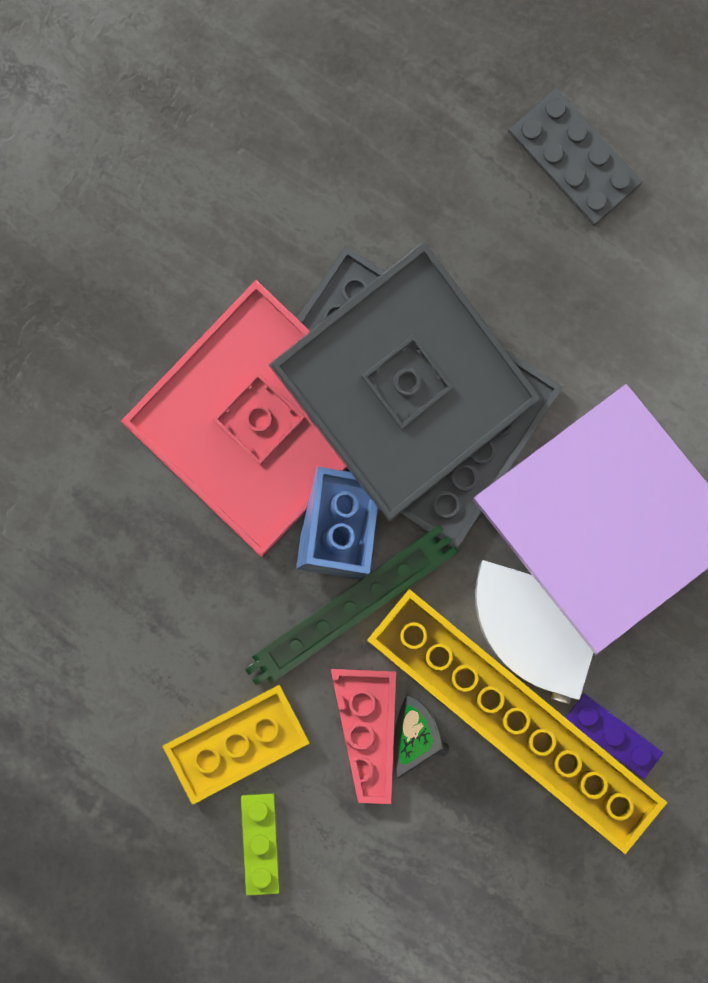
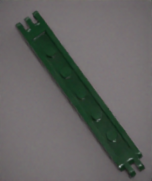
M441 525L430 530L370 572L369 575L360 579L252 656L255 662L245 668L248 675L259 668L261 669L262 673L252 680L255 685L260 684L266 679L273 683L457 554L459 551L455 546L449 548L444 553L441 548L451 542L448 535L437 542L434 540V537L443 531Z

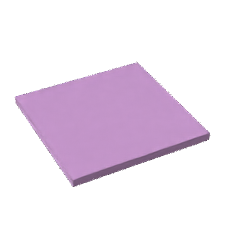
M627 384L473 498L475 504L595 655L608 647L708 569V483Z

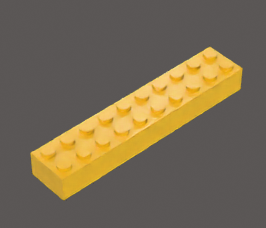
M410 589L367 639V642L620 852L626 854L668 803Z

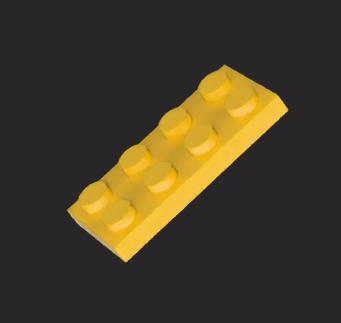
M278 685L170 741L162 747L193 805L308 745L310 742L281 686Z

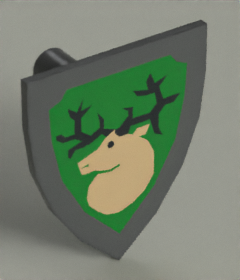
M406 695L400 709L394 735V759L398 778L404 776L434 755L445 756L449 751L448 744L441 742L436 720L430 710L421 701Z

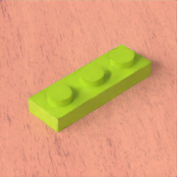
M274 793L241 795L246 896L279 894Z

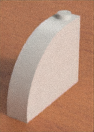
M482 560L476 579L475 606L481 631L493 654L511 673L521 680L537 688L552 692L551 699L570 704L571 698L580 700L593 651L533 575Z

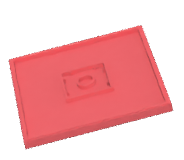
M255 280L121 422L260 557H263L306 512L316 468L324 467L346 471L347 467L268 366L271 361L306 335L309 330L266 288Z

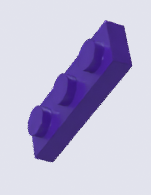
M585 693L580 696V700H577L565 717L597 745L642 779L646 778L663 754L661 750Z

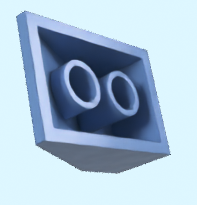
M324 467L316 468L300 536L296 569L358 580L370 574L378 508L351 472Z

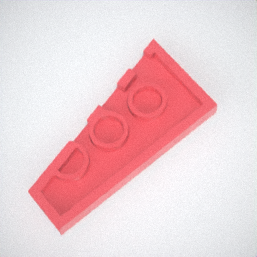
M331 669L358 803L391 804L396 671Z

